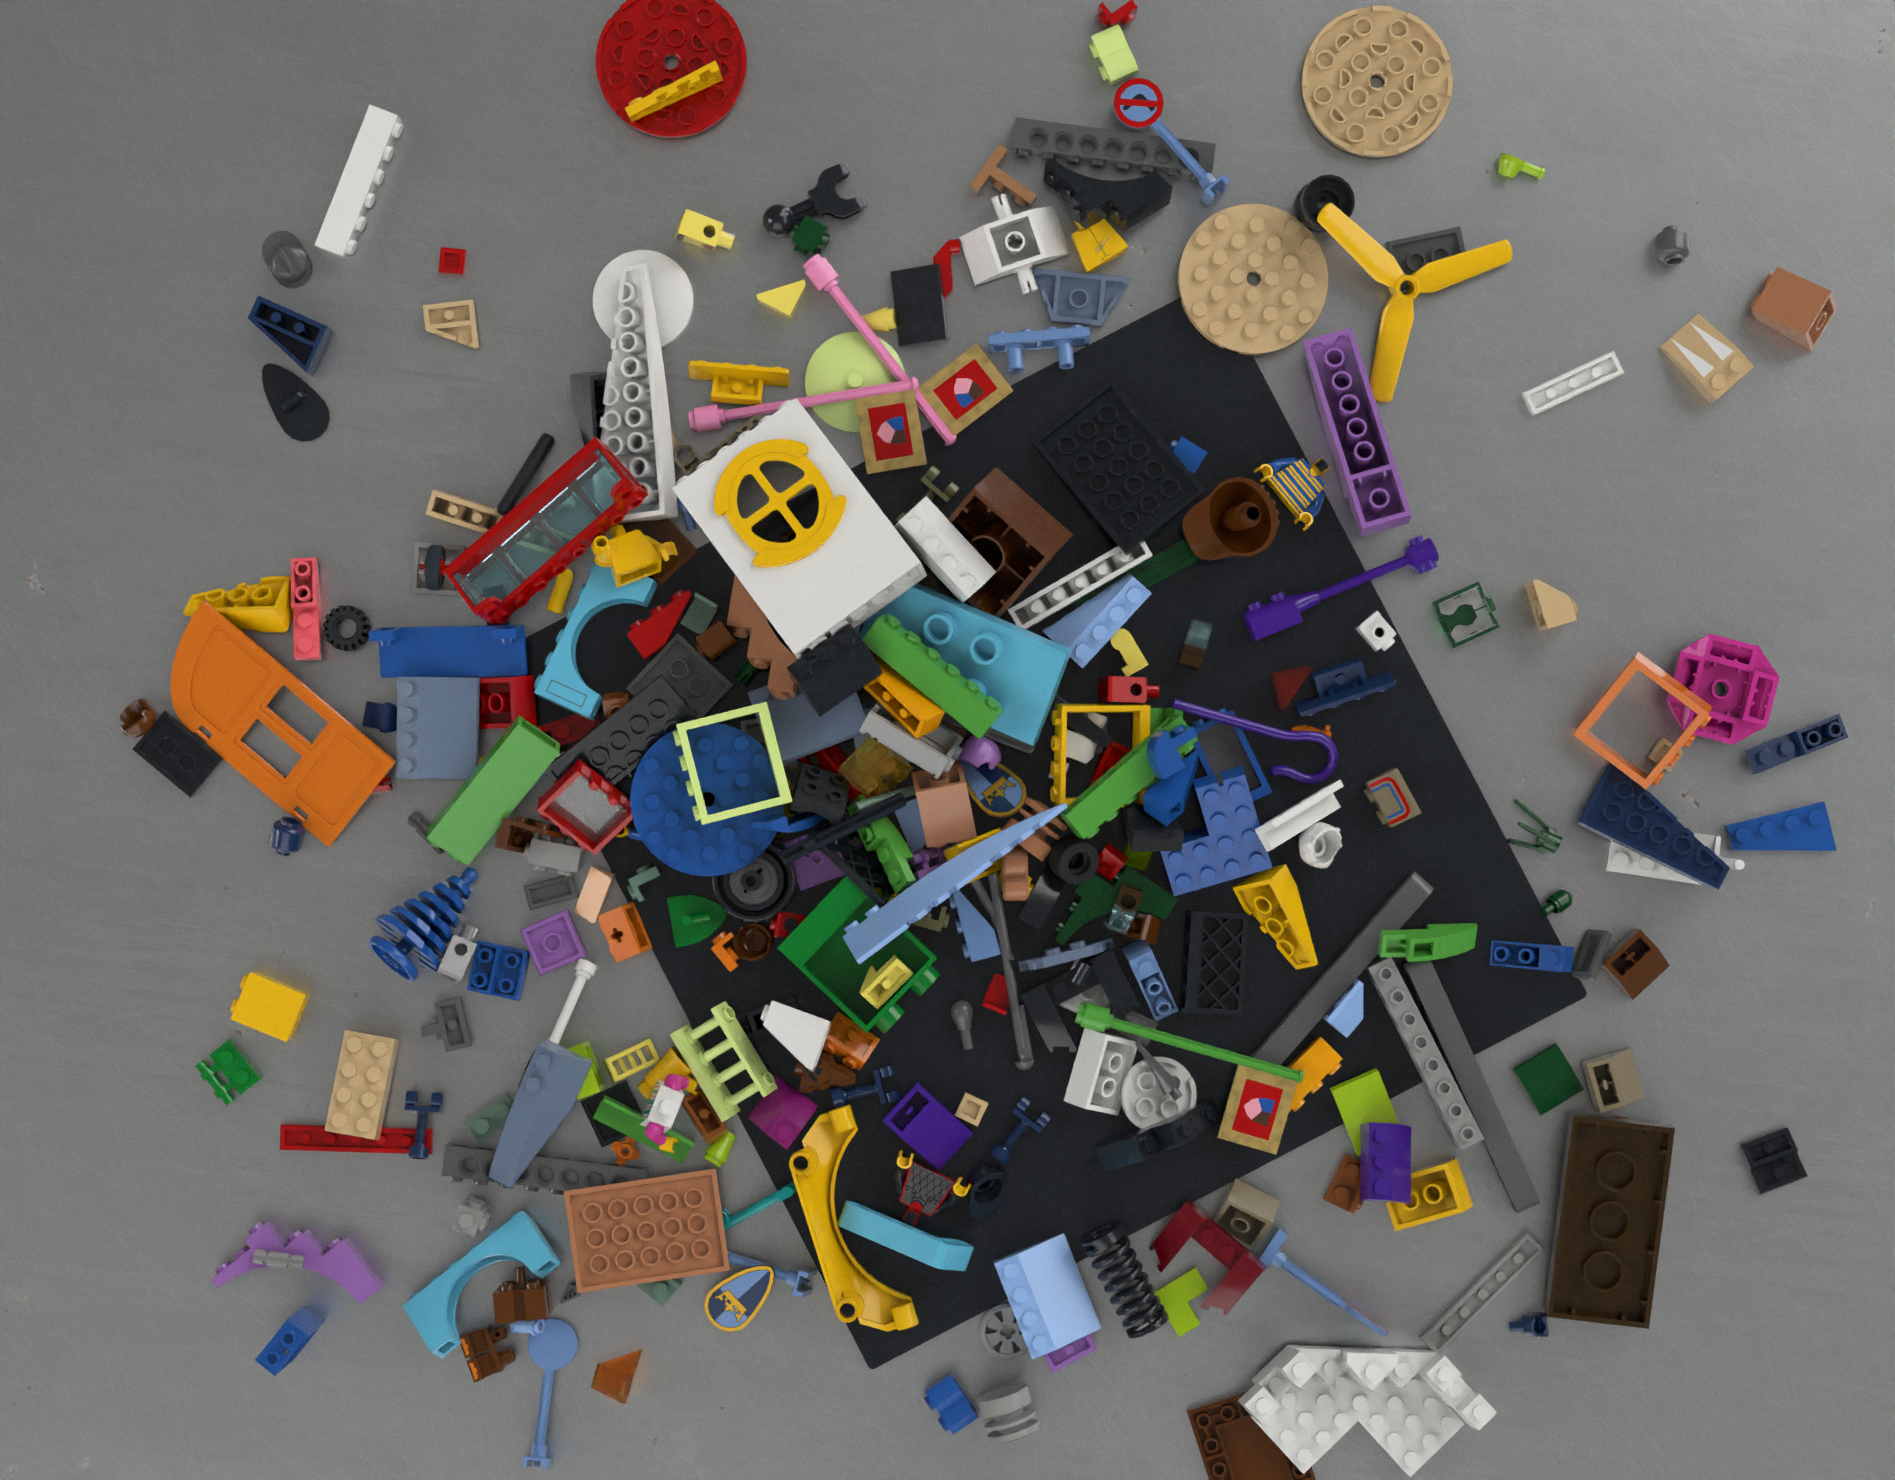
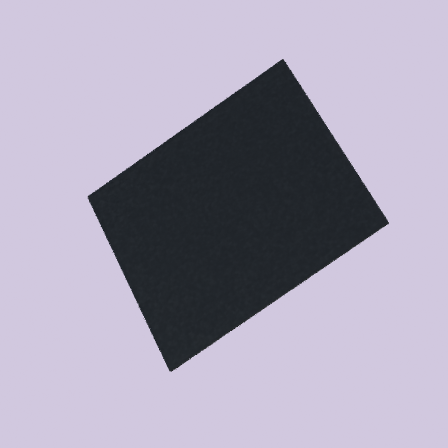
M1181 297L1074 352L1073 368L1060 369L1059 361L1011 385L1010 387L1014 391L956 435L957 439L952 445H944L945 441L933 426L922 431L927 460L926 465L867 474L865 461L851 468V471L893 526L898 523L896 519L902 512L907 514L925 496L924 494L928 492V488L920 482V479L933 465L940 471V474L932 484L942 493L952 482L959 487L957 493L947 504L937 496L931 501L947 519L971 490L995 467L1001 470L1073 534L1011 607L1117 547V544L1032 442L1111 379L1168 447H1170L1173 440L1179 442L1180 438L1184 437L1208 452L1193 475L1206 490V494L1145 541L1153 556L1185 539L1182 530V519L1186 512L1206 498L1217 484L1226 479L1243 477L1263 484L1265 486L1264 490L1270 493L1269 498L1276 502L1275 507L1279 511L1278 520L1280 525L1277 527L1276 536L1269 547L1259 554L1250 557L1231 556L1218 560H1197L1148 588L1147 590L1152 594L1120 629L1129 631L1149 664L1129 677H1147V683L1159 684L1158 699L1147 698L1146 703H1143L1151 705V708H1171L1175 698L1216 711L1223 708L1227 712L1233 710L1236 717L1282 730L1291 731L1292 727H1296V725L1312 726L1319 730H1324L1326 725L1330 726L1331 740L1335 743L1338 752L1337 766L1328 778L1316 784H1302L1284 775L1274 776L1270 774L1269 770L1272 766L1284 765L1304 774L1318 773L1325 767L1328 761L1327 749L1323 744L1315 741L1280 740L1242 729L1272 793L1253 801L1260 826L1338 780H1341L1344 787L1333 793L1341 808L1316 822H1323L1335 828H1340L1342 848L1338 850L1328 868L1320 869L1302 860L1298 845L1301 832L1268 851L1272 867L1286 864L1297 885L1318 964L1313 967L1296 970L1276 947L1277 942L1268 932L1264 934L1259 928L1261 924L1253 914L1248 915L1242 1016L1194 1014L1177 1011L1155 1021L1122 950V947L1138 940L1118 935L1124 911L1107 913L1090 920L1076 930L1064 946L1055 940L1057 936L1053 933L1061 920L1066 922L1070 916L1067 910L1074 899L1078 901L1081 899V896L1074 892L1076 887L1066 882L1040 930L1018 918L1026 901H1005L1001 891L1010 949L1014 957L1010 961L1018 983L1017 991L1020 1005L1024 1003L1020 995L1069 971L1075 960L1020 972L1019 961L1045 955L1044 950L1059 946L1060 950L1070 948L1069 943L1084 940L1085 944L1112 937L1115 947L1092 956L1084 957V959L1089 961L1112 949L1140 1004L1139 1009L1133 1006L1125 1017L1126 1020L1251 1057L1414 871L1434 889L1399 930L1427 929V924L1476 923L1478 925L1475 948L1455 956L1431 960L1474 1055L1586 997L1587 993L1580 979L1572 976L1573 966L1572 972H1556L1489 965L1491 940L1561 946L1562 944L1547 916L1542 914L1540 902L1371 580L1321 600L1317 605L1301 612L1303 622L1255 642L1252 641L1243 618V613L1248 611L1246 606L1258 601L1262 605L1271 602L1270 596L1280 592H1284L1285 596L1289 594L1295 595L1319 591L1366 571L1326 494L1320 512L1313 519V523L1309 528L1303 531L1305 527L1304 522L1299 520L1295 524L1296 517L1266 481L1260 482L1264 475L1261 471L1255 473L1254 470L1263 464L1289 457H1294L1298 460L1303 458L1308 464L1309 462L1253 355L1238 354V352L1221 348L1205 338L1186 315L1181 303ZM816 487L787 501V507L805 529H809L815 523L818 515L819 497ZM777 510L752 527V532L755 535L775 543H781L780 532L794 531L783 515ZM711 542L697 548L699 552L663 586L652 575L648 576L658 584L648 607L629 603L613 605L601 610L586 623L576 645V664L581 678L591 690L602 697L604 693L628 691L626 687L659 653L657 652L645 660L627 636L631 631L629 627L640 619L643 622L651 617L650 612L661 604L663 607L667 606L672 602L670 598L680 590L684 592L689 590L693 597L670 641L679 633L697 650L695 644L698 643L696 636L700 635L681 624L695 599V593L719 606L717 613L706 630H709V627H713V624H717V621H721L727 627L735 574ZM937 577V592L958 600ZM965 600V601L963 602V603H965V604H968V605L974 607V606L971 605L967 600ZM1068 605L1027 630L1051 640L1042 630L1053 625L1060 618L1074 610L1071 605ZM1007 611L1000 617V619L1014 624ZM1375 611H1378L1397 633L1393 637L1395 642L1385 651L1382 648L1375 651L1355 629ZM567 616L525 638L527 675L525 676L534 675V684L540 674L543 675L547 667L545 666L546 658L550 652H554L558 644L556 643L557 635L561 629H565L568 623ZM769 621L770 627H771L772 630H773L774 627L772 626V624H771L770 621ZM863 622V623L861 624V626H860L859 635H860V632H861V629H862V626H863L864 622ZM1376 628L1375 635L1377 637H1382L1383 630L1381 628ZM733 635L737 641L736 644L714 660L709 658V656L705 658L734 686L704 717L751 706L752 703L748 692L768 685L771 666H768L767 669H760L747 684V687L740 683L741 680L738 681L734 677L748 661L747 652L750 635L747 638H739ZM783 641L782 644L792 653L787 644ZM1109 641L1084 668H1081L1069 657L1056 694L1069 704H1120L1098 703V678L1106 676L1124 677L1120 669L1126 665L1119 652L1110 646ZM1184 644L1196 645L1206 650L1200 670L1177 663ZM1358 657L1363 662L1366 678L1389 671L1396 681V686L1390 687L1385 692H1375L1366 695L1361 700H1351L1342 703L1337 708H1327L1318 711L1313 716L1300 717L1295 709V702L1317 695L1312 677L1313 672ZM1131 686L1130 691H1131V693H1132V695H1133L1134 689H1133V687ZM864 687L857 691L861 705L868 704L869 708H873L878 703ZM535 694L536 727L575 714ZM603 703L598 710L601 722L605 720ZM1094 712L1107 717L1106 733L1111 736L1112 741L1132 749L1133 712ZM1183 712V720L1187 725L1200 719L1204 723L1211 720ZM754 713L718 723L741 730L740 721L757 719ZM1049 713L1032 754L997 741L995 742L1001 752V761L999 763L1011 770L1022 780L1026 787L1027 797L1042 802L1048 808H1053L1055 806L1050 799V789L1054 786V779L1048 778L1051 762L1054 761L1051 738L1055 735V725L1052 724ZM1219 723L1197 734L1201 748L1213 773L1216 775L1219 785L1223 784L1220 772L1242 766L1249 790L1260 786L1231 725ZM1067 725V730H1070V731H1073V732L1076 733V731H1075L1074 729H1072L1071 727H1069V726ZM551 732L545 733L552 738ZM854 738L838 743L837 745L859 770ZM964 739L962 740L961 744L959 745L960 748H961L962 745L965 743V740H964ZM577 741L561 746L559 754L565 752ZM1192 749L1189 753L1184 755V757H1188L1190 754L1194 752V750ZM1101 753L1095 754L1086 764L1066 758V762L1070 764L1066 772L1065 798L1078 797L1088 788ZM809 754L807 757L813 764L818 765V759L813 754ZM798 759V768L784 770L792 800L796 779L802 766ZM1199 760L1195 779L1206 776ZM910 761L909 764H904L901 767H891L896 771L892 776L883 768L861 773L878 789L877 793L881 795L914 785L911 772L924 769ZM1391 768H1398L1422 813L1396 826L1388 827L1387 824L1382 825L1376 815L1378 808L1375 802L1370 803L1364 793V789H1366L1364 783ZM876 771L887 780L883 785L872 776ZM634 775L629 779L624 777L617 782L619 784L617 789L628 798L631 795ZM1194 782L1184 812L1178 816L1183 833L1207 827ZM603 794L598 798L599 802L590 810L585 808L581 811L587 825L596 833L622 810L617 805L615 807L610 805L608 798ZM969 794L977 837L997 828L1002 829L1010 817L1018 821L1023 820L1019 812L1004 818L989 816L978 807ZM916 795L906 797V802L916 799ZM848 796L847 803L851 804V799ZM791 803L784 804L783 816L787 818L794 816L789 812ZM1025 803L1022 809L1029 812L1031 807ZM1120 807L1117 810L1119 813L1114 819L1109 822L1104 821L1099 826L1100 830L1093 837L1085 838L1086 841L1096 848L1098 854L1110 843L1129 858L1122 869L1126 865L1174 896L1161 851L1131 852L1122 817L1124 807ZM895 812L886 815L900 832L905 842L908 843ZM1063 819L1062 821L1068 827L1067 830L1063 832L1056 826L1052 830L1061 838L1071 834L1075 835ZM817 825L798 832H781L779 835H775L772 842L786 849L785 842L809 834ZM624 828L619 832L620 834L624 833ZM615 836L601 849L612 873L615 874L614 877L627 902L634 901L653 947L652 950L693 1029L713 1018L714 1015L710 1009L724 1001L734 1010L736 1016L771 1004V1001L776 1002L791 996L795 997L800 1011L830 1022L838 1011L851 1019L778 949L786 937H773L772 949L765 958L759 961H748L739 957L736 961L739 966L730 972L712 951L711 948L715 945L712 940L724 931L727 935L732 932L736 936L741 926L753 922L742 921L728 914L722 925L709 937L688 946L675 947L667 898L680 895H695L718 903L712 888V876L691 875L671 868L659 860L643 841L631 839L629 836ZM1049 836L1045 839L1051 848L1058 841ZM841 838L838 839V844L843 845ZM925 844V846H924L922 849H926V850H927V849H930L931 847H928V848H927V846H926V844ZM841 852L843 859L846 860L845 853ZM1028 852V876L1032 878L1030 883L1036 884L1049 860L1050 852L1043 862ZM1080 852L1073 855L1071 860L1077 862ZM852 855L854 862L861 863L859 856ZM930 859L928 862L929 866L933 867V860ZM908 862V864L915 870V872H918L916 865H911ZM647 864H650L651 867L658 866L662 875L640 885L646 900L639 902L637 898L633 900L627 888L630 885L628 879L638 875L636 870ZM856 869V873L864 877L863 871ZM1098 871L1094 874L1111 886L1115 883L1113 880L1109 881ZM871 872L872 879L879 881L878 874ZM1259 872L1175 896L1179 900L1166 920L1153 914L1136 911V913L1148 914L1161 919L1156 944L1148 943L1154 954L1178 1010L1180 1006L1185 911L1247 914L1243 910L1233 887ZM846 875L804 890H800L797 881L794 897L784 911L807 917ZM987 875L985 877L980 878V880L992 901L989 879ZM971 883L964 885L959 890L994 928L1000 948L998 933ZM949 897L938 906L931 908V911L928 913L935 914L934 920H938L942 906L947 907L946 912L950 913L947 928L942 927L941 932L911 924L908 929L937 956V959L931 966L940 976L920 997L909 988L896 1001L905 1013L885 1034L876 1025L868 1031L879 1038L880 1041L860 1070L850 1068L857 1074L855 1084L840 1088L849 1091L852 1088L871 1085V1083L875 1082L874 1069L892 1065L894 1075L880 1078L883 1093L899 1090L900 1098H902L918 1081L954 1115L965 1092L988 1102V1105L978 1126L958 1118L973 1134L938 1170L883 1122L886 1114L900 1100L882 1105L879 1093L876 1092L848 1099L845 1105L850 1104L858 1131L847 1145L839 1163L835 1181V1210L837 1220H839L845 1201H852L935 1237L957 1239L974 1246L966 1271L943 1270L927 1265L839 1226L851 1253L868 1273L888 1287L911 1297L919 1324L904 1330L895 1329L889 1332L859 1323L858 1317L854 1321L846 1323L868 1367L875 1369L1007 1300V1295L993 1261L1064 1233L1074 1260L1078 1263L1088 1257L1085 1254L1086 1250L1084 1251L1080 1244V1240L1097 1227L1109 1222L1120 1221L1126 1232L1123 1236L1128 1237L1181 1209L1188 1200L1195 1202L1233 1182L1235 1178L1239 1179L1344 1124L1331 1093V1087L1375 1068L1379 1071L1389 1099L1422 1083L1423 1080L1366 968L1356 978L1363 983V1020L1346 1038L1321 1018L1281 1064V1066L1287 1067L1318 1035L1343 1058L1339 1062L1341 1067L1333 1075L1327 1074L1321 1080L1323 1085L1315 1093L1309 1092L1303 1098L1305 1103L1297 1111L1292 1109L1288 1113L1277 1154L1217 1138L1221 1125L1220 1122L1198 1134L1197 1138L1182 1146L1159 1152L1142 1162L1103 1172L1094 1148L1111 1139L1140 1130V1128L1128 1119L1122 1105L1119 1115L1084 1109L1064 1101L1084 1030L1083 1027H1080L1081 1024L1075 1023L1077 1013L1060 1005L1055 1006L1077 1051L1069 1052V1047H1053V1052H1050L1025 1005L1034 1063L1028 1070L1019 1069L1015 1065V1061L1019 1060L1010 1004L1006 1015L982 1006L994 974L998 973L1005 976L1001 954L971 962L970 957L965 958L961 944L966 942L964 933H958L955 919L959 918L957 908H951ZM1204 917L1203 928L1210 934L1219 924L1213 917ZM794 918L787 919L784 923V928L788 933H792L799 926V922ZM1219 918V919L1223 922V921L1226 920L1227 918ZM771 919L755 923L765 925L770 929ZM1232 919L1225 925L1233 935L1241 930V919ZM1223 929L1212 937L1220 948L1231 939ZM733 938L723 945L726 949L731 947L734 950ZM1210 941L1202 946V954L1207 960L1218 951ZM1233 942L1224 952L1233 961L1239 955L1240 948ZM1221 954L1211 962L1219 973L1229 965ZM1379 954L1369 964L1381 959ZM1392 957L1406 987L1408 988L1430 1034L1432 1035L1446 1063V1060L1441 1052V1049L1436 1041V1038L1431 1030V1027L1426 1019V1016L1421 1008V1005L1416 997V994L1404 970L1403 964L1407 963L1408 961L1405 957ZM1208 966L1200 973V979L1205 985L1216 976ZM1232 967L1222 977L1232 986L1238 980V973ZM1220 979L1209 988L1217 998L1227 990ZM1206 991L1199 997L1198 1008H1208L1214 1002L1213 998ZM1230 992L1221 1003L1226 1009L1236 1010V998ZM959 1000L967 1001L973 1009L972 1028L970 1029L974 1047L972 1049L964 1050L961 1032L958 1031L957 1025L951 1016V1007ZM1217 1004L1213 1009H1221V1008H1220L1219 1005ZM1110 1005L1109 1014L1114 1015V1018L1118 1019L1112 1005ZM720 1025L698 1038L705 1051L725 1040ZM1105 1029V1033L1133 1041H1140L1153 1057H1167L1183 1065L1195 1082L1197 1092L1195 1105L1213 1098L1222 1120L1238 1064L1117 1029ZM770 1032L749 1038L766 1069L773 1075L774 1079L779 1076L798 1090L800 1076L794 1075L797 1059ZM732 1047L712 1059L711 1062L717 1072L720 1073L740 1061V1058ZM1138 1048L1133 1065L1144 1059ZM833 1054L836 1063L845 1065L841 1058ZM745 1069L724 1083L731 1095L754 1081ZM830 1085L825 1090L814 1089L812 1093L801 1092L816 1103L818 1107L788 1149L769 1137L748 1118L749 1114L763 1097L760 1091L738 1103L741 1111L737 1114L777 1191L794 1181L789 1167L790 1158L794 1152L804 1148L802 1140L819 1115L835 1109L830 1089L839 1086ZM1024 1095L1031 1103L1022 1114L1035 1122L1044 1111L1051 1116V1119L1040 1133L1031 1126H1028L1023 1131L1024 1133L1020 1135L1021 1137L1014 1143L1013 1147L1009 1149L1011 1158L1006 1164H1003L989 1152L995 1144H1003L1018 1122H1020V1118L1011 1110ZM899 1151H903L902 1157L910 1158L911 1153H913L914 1161L955 1180V1183L961 1177L960 1185L963 1187H967L969 1176L976 1171L977 1165L980 1163L986 1167L993 1168L997 1172L1005 1173L1007 1184L1002 1206L992 1217L985 1220L974 1219L969 1213L970 1195L967 1192L953 1207L941 1214L934 1213L930 1217L921 1213L916 1225L903 1220L902 1217L908 1206L899 1201L900 1196L895 1192L893 1177ZM798 1156L794 1159V1164L797 1168L804 1169L808 1166V1160L804 1156ZM796 1191L792 1196L783 1200V1203L826 1284L798 1192ZM845 1303L840 1307L844 1315H851L855 1312V1308L849 1303Z

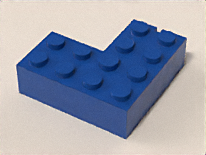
M1242 766L1220 772L1223 781L1222 785H1218L1215 774L1193 780L1207 827L1184 833L1181 851H1161L1174 896L1272 868L1268 852L1254 830L1260 824Z

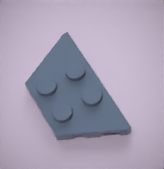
M1033 268V275L1051 322L1102 327L1130 282V278Z
M1110 937L1085 944L1084 940L1069 943L1070 948L1060 950L1059 946L1044 950L1045 955L1019 961L1020 972L1046 968L1098 954L1115 947L1113 939Z

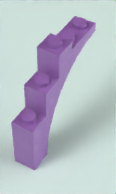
M270 1221L264 1225L259 1222L248 1231L250 1236L245 1239L250 1249L247 1246L242 1248L234 1255L237 1259L230 1265L227 1261L215 1270L217 1275L211 1279L218 1288L235 1276L253 1269L269 1267L266 1263L262 1265L253 1262L254 1251L262 1249L267 1252L288 1253L290 1256H303V1269L312 1270L332 1279L345 1288L360 1304L384 1285L347 1237L342 1241L338 1238L325 1247L328 1252L324 1250L309 1229L303 1233L299 1230L287 1238L289 1242L287 1244Z

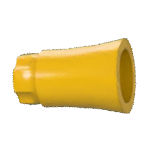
M671 1046L662 1059L644 1076L645 1079L637 1085V1088L649 1101L657 1079L664 1081L669 1074L687 1077L693 1073L679 1050Z

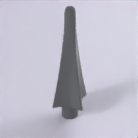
M1136 1041V1047L1148 1063L1163 1094L1167 1095L1169 1093L1173 1100L1176 1101L1182 1096V1093L1177 1088L1180 1083L1155 1060L1140 1041Z

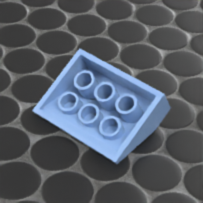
M1064 1233L993 1261L1032 1360L1101 1329Z

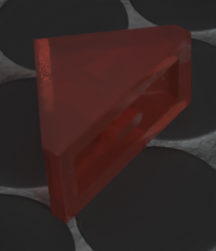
M1304 666L1271 673L1277 709L1280 711L1286 709L1311 672V667Z

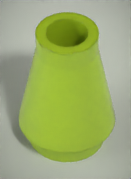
M728 1131L721 1139L710 1144L705 1149L706 1153L703 1158L716 1167L721 1168L723 1163L726 1164L733 1142L737 1136Z

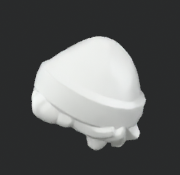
M1319 822L1303 830L1298 841L1302 860L1320 869L1328 868L1338 850L1342 848L1340 828Z

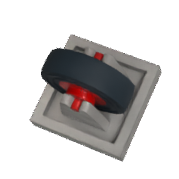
M415 542L411 593L461 596L443 569L466 550V546Z

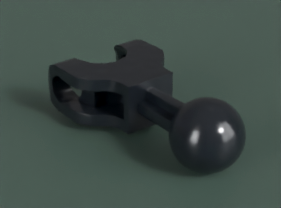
M840 163L822 171L816 187L808 191L809 199L789 208L781 204L770 206L763 215L765 230L772 236L782 237L789 234L794 227L795 221L804 218L805 215L808 216L816 213L818 219L830 216L833 219L844 221L864 211L867 203L862 197L858 196L846 200L836 193V185L850 174L849 165L847 163Z

